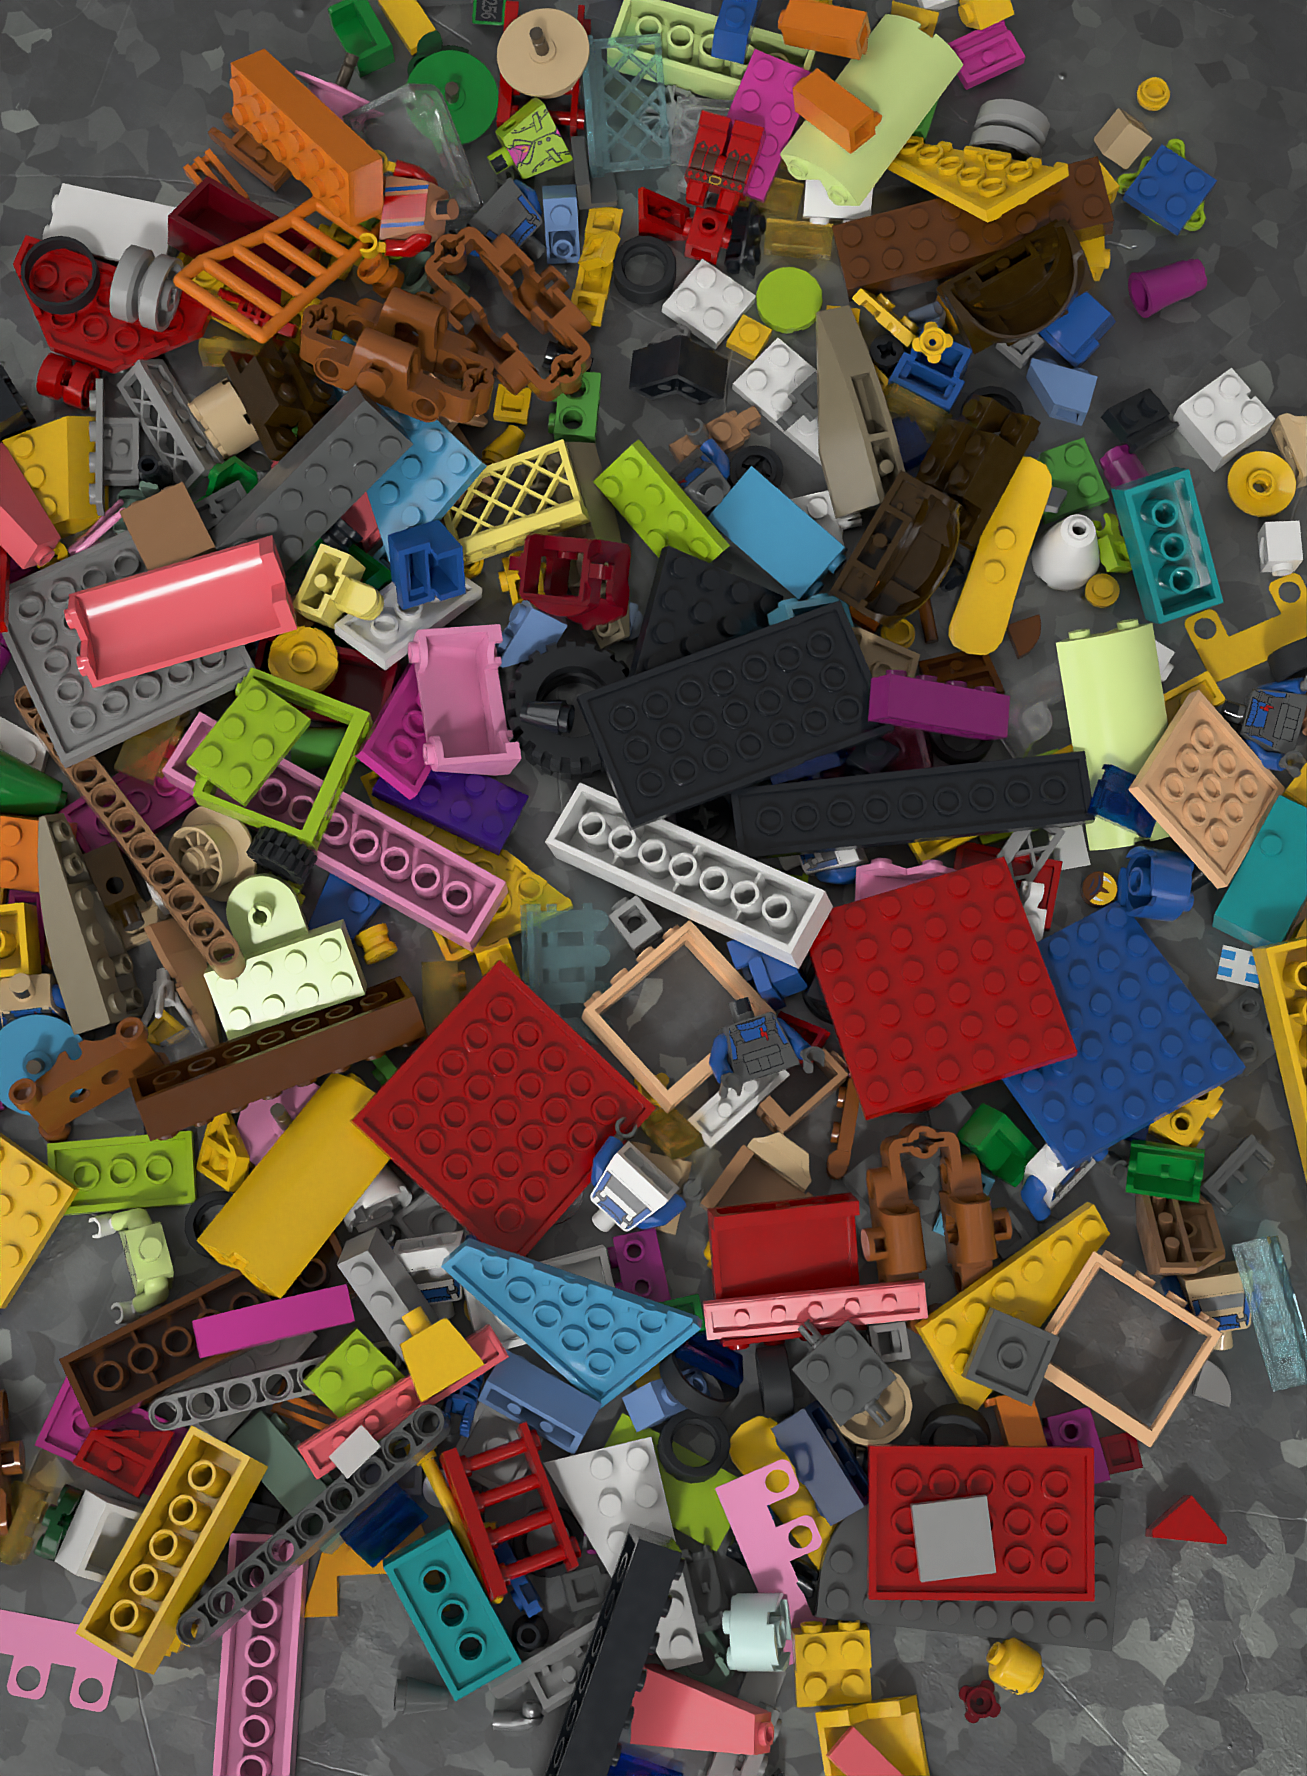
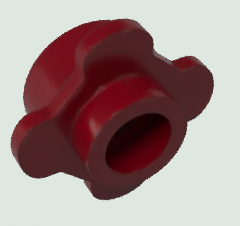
M982 1680L980 1685L973 1687L964 1685L960 1688L959 1698L964 1701L966 1708L964 1716L968 1722L977 1723L980 1718L989 1716L995 1718L1000 1714L1001 1706L996 1702L995 1695L993 1694L995 1686L991 1681ZM978 1698L983 1699L982 1705H977L976 1700Z

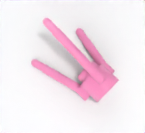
M122 499L117 500L105 512V516H101L85 534L68 547L67 550L70 556L100 543L98 539L122 518L118 511L124 504Z

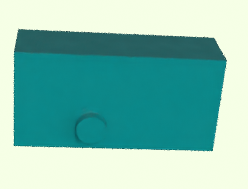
M1173 467L1111 488L1145 620L1162 624L1224 603L1190 470Z
M1281 795L1278 796L1213 918L1212 927L1255 948L1286 941L1307 902V808Z

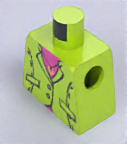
M537 97L531 99L497 128L495 133L502 148L487 156V160L496 175L513 166L522 179L529 178L573 160L545 104Z

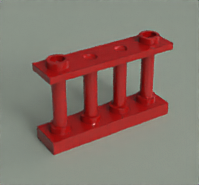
M506 1L503 33L515 19L521 16L519 1ZM578 5L577 20L585 29L588 39H590L591 19L585 18V5ZM501 72L497 128L520 110L519 105H514L515 95L520 96L521 93L505 81ZM582 75L573 88L563 94L572 95L571 112L548 110L555 125H570V141L572 136H578V129L584 130L585 109H579Z
M527 1421L519 1424L516 1429L519 1439L470 1457L465 1455L459 1456L456 1447L442 1452L439 1457L490 1602L502 1598L508 1593L506 1586L511 1584L510 1580L562 1560L567 1572L579 1566L577 1559L581 1558V1551L576 1538L568 1536L540 1460L538 1451L542 1450L539 1436L535 1429H529ZM524 1453L531 1471L530 1475L479 1493L478 1490L472 1492L467 1478L472 1476L473 1471ZM537 1488L544 1507L543 1511L492 1529L491 1526L485 1528L480 1513L485 1512L486 1507ZM550 1524L558 1546L506 1566L504 1563H497L493 1551L498 1548L497 1544Z

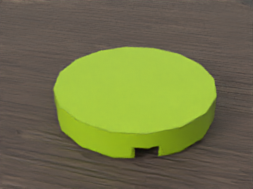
M783 267L768 273L760 282L756 293V306L762 322L772 330L784 334L793 333L801 329L803 331L809 328L816 321V313L821 311L823 303L822 289L817 280L807 271L795 267Z

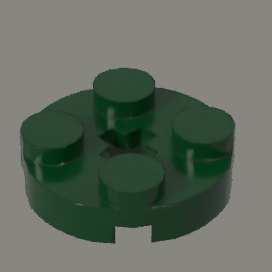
M69 1484L64 1485L58 1497V1506L50 1504L44 1515L42 1525L48 1528L46 1533H43L39 1538L34 1555L55 1562V1558L85 1491Z

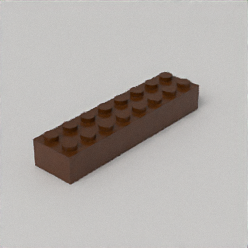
M1098 156L1068 164V177L1033 196L1026 203L1018 205L1002 214L999 219L988 223L942 198H936L833 225L834 242L849 302L854 301L852 297L860 288L878 295L963 273L1055 219L1060 221L1065 218L1079 242L1112 234L1114 217Z
M398 976L366 988V993L363 996L237 1037L128 1080L150 1142L156 1139L167 1140L176 1136L179 1130L192 1125L194 1127L207 1125L213 1121L214 1117L223 1113L233 1114L243 1111L249 1106V1103L260 1099L271 1100L277 1098L283 1093V1090L296 1085L298 1087L308 1086L317 1081V1077L327 1073H342L358 1061L378 1059L385 1055L387 1050L397 1046H412L421 1037L426 1036L427 1032L414 995L402 977Z
M336 1229L282 1298L347 1284L350 1299L358 1296L337 1266L344 1246ZM236 1269L60 1358L59 1361L89 1426L100 1428L151 1402L155 1397L166 1394L258 1347L254 1346L200 1358L192 1324L193 1320L280 1298L261 1293Z

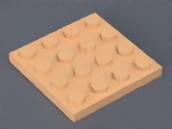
M1197 690L1188 694L1128 790L1214 886L1219 889L1229 885L1278 796L1282 795L1285 787L1269 769L1263 766L1258 756L1201 691Z

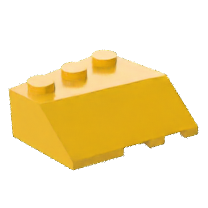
M65 416L2 440L61 539L91 528L101 517L97 515L96 504L89 503V483L95 484V473H90L89 452H95L96 442H90L89 421H96V417ZM105 486L106 512L109 509V486Z

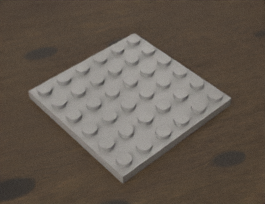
M128 530L10 584L8 632H2V635L65 769L236 689L237 684L241 683L244 677H247L250 668H255L245 646L241 645L92 688L88 676L82 677L78 669L76 657L80 656L81 640L76 629L71 630L69 628L64 610L68 608L69 594L148 571Z

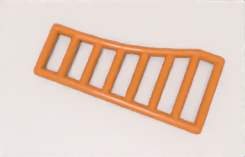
M383 175V191L385 192L386 176ZM312 196L288 214L265 227L198 255L174 276L173 283L176 287L258 343H266L362 257L359 249H370L374 245L373 243H362L359 239L360 235L371 233L379 241L382 213L374 217L380 222L370 231L361 224L350 228L339 217H335L326 204ZM316 211L357 238L358 241L350 249H347L304 219ZM293 228L336 257L337 260L331 266L325 268L278 235ZM265 243L316 277V279L305 288L249 249ZM234 256L295 298L283 308L218 262ZM204 270L272 316V318L260 327L192 281V279Z

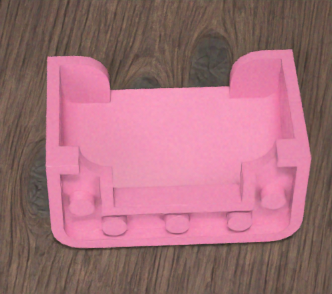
M500 624L419 629L414 635L413 642L408 643V659L410 663L415 664L426 743L423 745L424 763L430 765L431 769L435 772L491 776L508 775L522 759L519 742H510L513 738L512 730L507 731L498 668L502 662L501 657H497L495 646L496 643H502L503 641Z

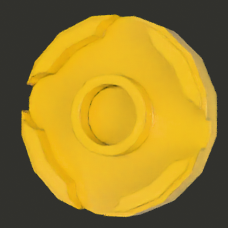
M297 626L296 630L282 633L273 641L270 647L268 668L271 675L318 693L323 691L334 680L339 668L338 653L332 639L322 630Z

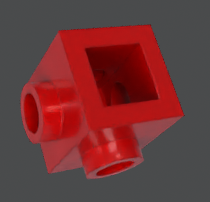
M696 207L694 217H687L682 237L687 238L684 256L699 261L704 259L709 264L717 265L721 248L728 249L733 229L727 228L729 215L716 211L714 207Z

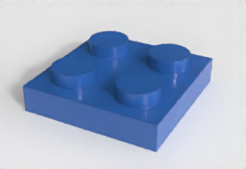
M1161 144L1125 192L1122 200L1178 236L1212 191L1217 180Z

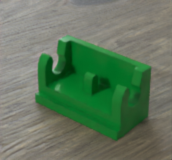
M1132 1139L1125 1192L1199 1203L1205 1149Z

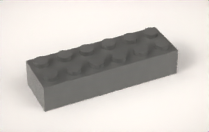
M355 384L209 532L216 550L219 551L272 535L284 572H286L413 445L404 428Z

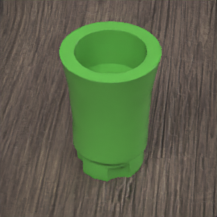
M308 727L291 748L292 763L304 770L331 766L347 730L346 727Z

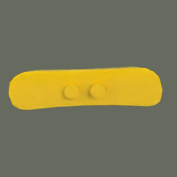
M1023 456L980 537L965 585L949 625L948 636L952 645L967 654L987 655L995 651L1002 643L1009 623L1024 568L1052 488V476L1047 466L1032 457Z
M757 1416L741 1424L730 1438V1457L743 1475L781 1459L789 1461L795 1473V1468L788 1456L780 1450L776 1443L775 1435L771 1428L779 1423L773 1419ZM779 1469L771 1471L765 1480L766 1487L775 1493L784 1491L789 1484L788 1474ZM797 1478L799 1483L797 1492L769 1506L783 1524L804 1515L813 1518L822 1543L817 1550L807 1555L817 1569L820 1570L824 1550L839 1522L830 1527L826 1518L822 1517L817 1511L815 1500L807 1487ZM804 1525L796 1526L790 1531L802 1548L809 1545L812 1540L811 1530Z

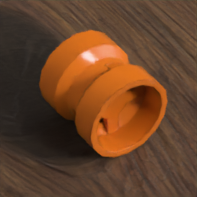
M381 252L373 259L364 258L358 266L357 276L366 284H372L373 291L381 298L386 299L394 287L401 288L404 282V273L395 265H389V259Z

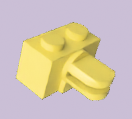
M321 543L296 595L293 606L296 611L308 620L335 630L334 624L341 620L345 613L363 620H374L383 611L384 598L373 586L360 582L366 569L360 562L348 553Z

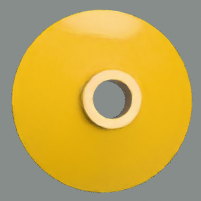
M1255 451L1243 455L1233 464L1227 478V489L1230 498L1239 509L1253 516L1268 517L1280 513L1290 504L1296 491V479L1293 470L1284 459L1274 453ZM1253 485H1261L1264 488V492H1257Z

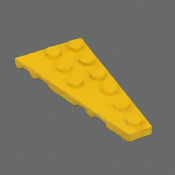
M1090 1202L1084 1203L929 1314L928 1318L914 1325L959 1404L969 1405L973 1409L978 1410L992 1392V1389L961 1376L989 1308L992 1307L1040 1328L1075 1282L1094 1251L1097 1252L1108 1238L1110 1232L1094 1204Z

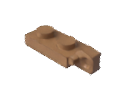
M755 406L739 414L735 410L729 413L726 412L705 424L709 432V439L713 438L727 455L744 445V441L751 437L749 430L761 424V415ZM687 435L669 444V450L678 465L695 449H700L701 445L691 443Z

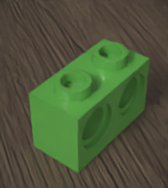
M564 371L561 372V377L565 374L569 377L573 376V372H570L569 374L565 373ZM585 372L582 374L583 381L579 390H582L584 394L581 397L575 398L561 393L552 401L557 402L556 413H550L548 433L554 434V442L563 439L565 442L595 443L596 445L601 395V373ZM569 421H577L581 424L579 428L573 430L566 428L564 425Z

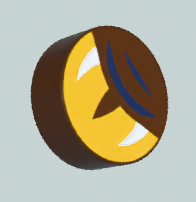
M1102 871L1089 874L1081 885L1083 900L1094 908H1103L1109 905L1115 899L1118 892L1115 879L1110 874Z

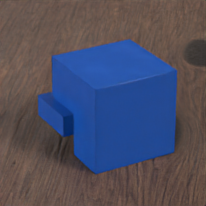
M1088 292L1074 299L1068 308V314L1057 319L1049 327L1038 333L1074 368H1080L1101 345L1098 341L1116 323L1112 314Z
M923 327V329L921 330V332H920V334H919L918 337H920V335L923 333L924 327ZM932 339L929 341V344L934 346L936 342ZM953 341L952 346L946 348L941 354V360L938 363L932 364L928 362L927 356L922 352L914 351L912 348L910 354L906 352L902 354L888 381V386L895 389V394L942 417L944 413L949 415L964 387L965 381L962 379L967 371L972 351Z
M439 519L388 534L392 582L396 586L397 603L403 610L434 601L435 595L440 601L466 594L463 547Z
M737 940L726 942L736 970L742 968L746 981L748 983L755 982L758 993L774 1011L787 1007L784 1000L785 997L809 987L802 966L798 969Z

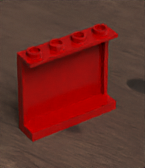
M851 1192L707 1208L714 1300L860 1285L855 1216L860 1215L859 1200ZM867 1324L854 1326L857 1331L867 1330ZM839 1327L817 1330L821 1335H827L835 1332ZM799 1331L718 1339L723 1347H727L730 1350H743L748 1348L749 1344L760 1342L768 1346L781 1345L785 1343V1339L799 1338L801 1341H807Z

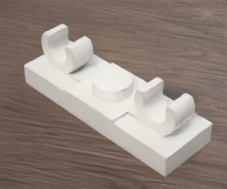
M783 1070L743 1083L740 1096H737L734 1089L728 1088L727 1098H721L718 1091L686 1123L711 1149L783 1083L790 1074Z

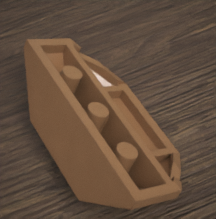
M1135 1194L1136 1227L1148 1275L1195 1274L1225 1259L1226 1253L1212 1204L1201 1194L1199 1203Z

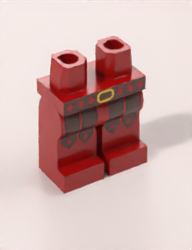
M702 110L697 136L684 177L687 183L686 202L698 207H704L708 191L719 194L716 211L733 216L740 200L745 202L748 188L766 139L765 128L736 119L733 125L731 118Z

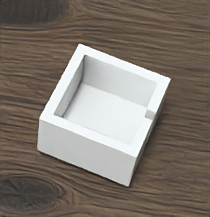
M1230 368L1182 403L1171 420L1173 423L1176 421L1179 423L1178 431L1213 472L1266 435L1275 420L1273 415L1256 396L1252 399L1248 397L1251 392L1250 388L1233 368Z
M85 1489L55 1558V1562L74 1575L103 1583L145 1508Z

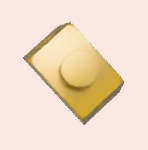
M421 1306L401 1317L412 1337L399 1344L420 1402L425 1401L484 1365L482 1359L446 1317L432 1325Z

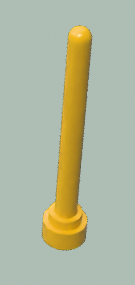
M410 1444L404 1447L407 1455L411 1449ZM433 1449L416 1465H421L486 1592L451 1490L434 1459L437 1454ZM504 1597L491 1602L493 1604H499L502 1602Z

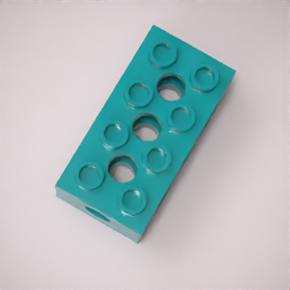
M449 1522L383 1559V1568L454 1701L461 1699L522 1663L519 1651L496 1608L490 1602ZM431 1570L441 1571L445 1575L443 1580L435 1585L428 1584L424 1580V1576ZM448 1604H458L462 1608L461 1613L453 1618L444 1616L442 1610ZM468 1637H474L480 1641L478 1647L471 1651L462 1649L460 1644Z

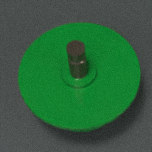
M446 50L429 55L413 69L405 88V105L411 122L423 136L438 144L457 146L476 140L488 130L497 113L498 90L491 72L480 60L465 52Z

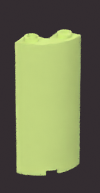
M885 14L869 35L866 54H862L860 60L851 59L835 80L836 83L873 111H877L882 115L881 122L875 127L876 134L850 154L805 120L780 153L789 173L795 179L820 180L827 191L829 199L835 205H861L963 66L954 50L940 36L935 34L933 38L925 32L919 30L921 24L912 19L899 15Z
M1127 619L1118 621L1117 628L1105 633L1090 634L1089 628L1068 632L1069 638L1056 642L1073 752L1085 751L1095 814V821L1091 824H1085L1089 851L1133 846L1134 842L1148 839L1156 841L1169 837V834L1128 790L1168 728L1153 623L1139 624L1138 619Z

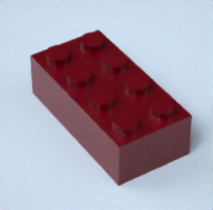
M207 176L168 215L167 244L195 259L200 254L255 232L280 217ZM290 228L278 235L319 263L320 247L299 232ZM265 243L249 249L302 286L312 276ZM234 256L218 262L282 307L292 298V295Z
M279 635L259 641L254 662L256 669L271 674L268 668L270 647ZM335 646L339 659L338 671L334 680L323 691L318 693L369 712L374 724L401 677L402 667L400 660L387 670H384L358 650ZM286 701L313 722L345 726L346 728L349 726Z

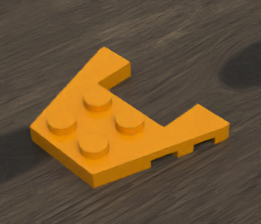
M413 1498L376 1499L358 1515L364 1524L333 1554L322 1552L305 1606L304 1618L339 1616V1576L386 1574L383 1568V1559L426 1535ZM429 1571L424 1576V1580L431 1585L440 1583L441 1576L439 1571ZM450 1604L445 1606L442 1612L451 1611Z

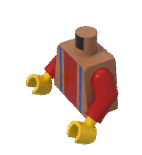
M375 150L384 159L383 174L390 171L393 172V175L386 177L384 206L379 240L382 242H378L377 238L371 233H363L359 237L362 243H373L374 245L370 249L362 248L359 250L362 256L367 259L375 258L379 252L384 253V256L415 257L427 248L431 242L437 241L439 237L444 235L446 220H455L459 215L458 203L455 199H449L448 191L439 187L437 179L421 166L398 159L396 162L389 161L384 152Z

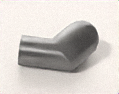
M536 1700L525 1701L523 1703V1711L494 1710L493 1730L521 1731L539 1726L544 1718V1715L541 1714L543 1708L541 1703Z

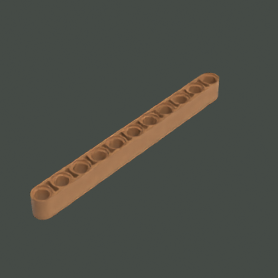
M26 685L22 686L16 692L14 702L25 723L214 972L225 980L238 978L246 968V960L235 938L94 755L66 769L64 768L36 707L30 708L34 705V702ZM96 776L92 781L85 782L87 778ZM115 801L111 806L103 807L107 802ZM134 825L131 831L122 833L126 827ZM154 851L151 856L141 858L145 852ZM174 876L170 882L161 884L165 877ZM194 902L190 908L180 909L184 903ZM210 927L214 928L210 934L206 936H200V933L204 929ZM234 954L231 960L219 962L224 955Z

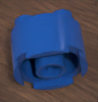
M1136 846L1128 852L1125 858L1131 859L1127 868H1120L1117 881L1118 900L1120 906L1127 907L1128 912L1125 913L1128 916L1170 922L1177 919L1183 911L1189 912L1194 903V895L1191 892L1194 862L1188 856L1178 851Z

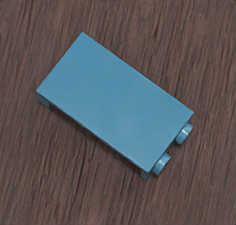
M752 466L707 517L710 523L800 601L817 595L824 587V584L821 582L830 571L835 574L847 560L844 556L848 551L846 547Z

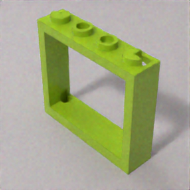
M251 667L247 677H244L242 682L237 684L236 696L254 678L285 701L349 725L302 830L215 797L214 795L218 787L199 773L194 778L196 783L192 789L194 792L193 797L197 804L259 829L261 826H267L270 829L274 828L279 833L283 832L288 837L298 840V843L317 851L358 759L355 755L373 725L371 715L367 711Z

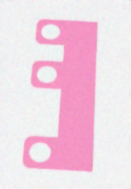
M784 1459L778 1460L716 1487L715 1490L758 1593L784 1594L782 1599H787L789 1605L791 1628H800V1623L806 1621H820L825 1626L827 1618H818L812 1615L804 1593L796 1584L798 1579L790 1562L817 1550L821 1546L822 1539L812 1517L804 1515L776 1527L767 1505L797 1492L799 1483L790 1462ZM773 1470H783L789 1476L788 1487L778 1493L770 1491L765 1484L767 1475ZM799 1525L808 1527L812 1532V1540L804 1548L793 1547L788 1539L790 1531ZM792 1634L791 1640H786L783 1651L790 1652L789 1665L793 1664Z
M0 1609V1653L14 1656L7 1683V1690L11 1695L35 1700L40 1699L46 1691L51 1664H60L76 1668L70 1693V1703L72 1706L96 1712L103 1711L108 1705L118 1658L77 1635L75 1632L79 1624ZM25 1666L35 1667L41 1677L39 1685L31 1691L22 1690L16 1681L19 1670ZM88 1678L99 1680L103 1686L101 1698L94 1703L83 1701L79 1695L81 1683Z

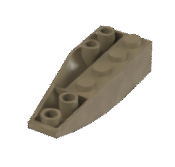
M850 305L818 311L816 313L818 453L835 519L877 510L900 470L905 472L885 396Z
M566 442L582 500L588 510L591 522L552 536L601 539L622 543L614 506L593 482L603 472L595 443ZM560 452L547 455L541 468L556 474L562 463ZM528 466L521 469L524 483L532 470ZM538 472L530 490L544 496L553 479ZM564 472L562 478L568 480L566 472ZM559 482L550 500L559 504L572 500L573 496L570 487ZM528 494L533 513H535L541 500ZM547 504L545 509L552 507V505ZM578 554V560H571L568 587L573 596H579L583 554ZM602 580L600 598L606 599L607 580ZM629 602L626 616L613 623L598 625L592 630L601 649L608 648L630 636Z
M64 813L39 817V894L44 931L52 967L73 1033L77 1035L121 1022L127 1017L143 1015L145 1008L143 993L138 988L134 977L133 961L127 954L125 945L111 915L102 903L70 824L67 822Z

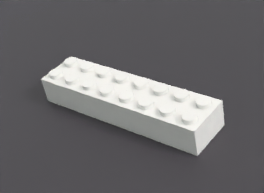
M582 783L578 784L545 841L557 859L798 969L833 908L826 891L664 819L630 831L618 800Z

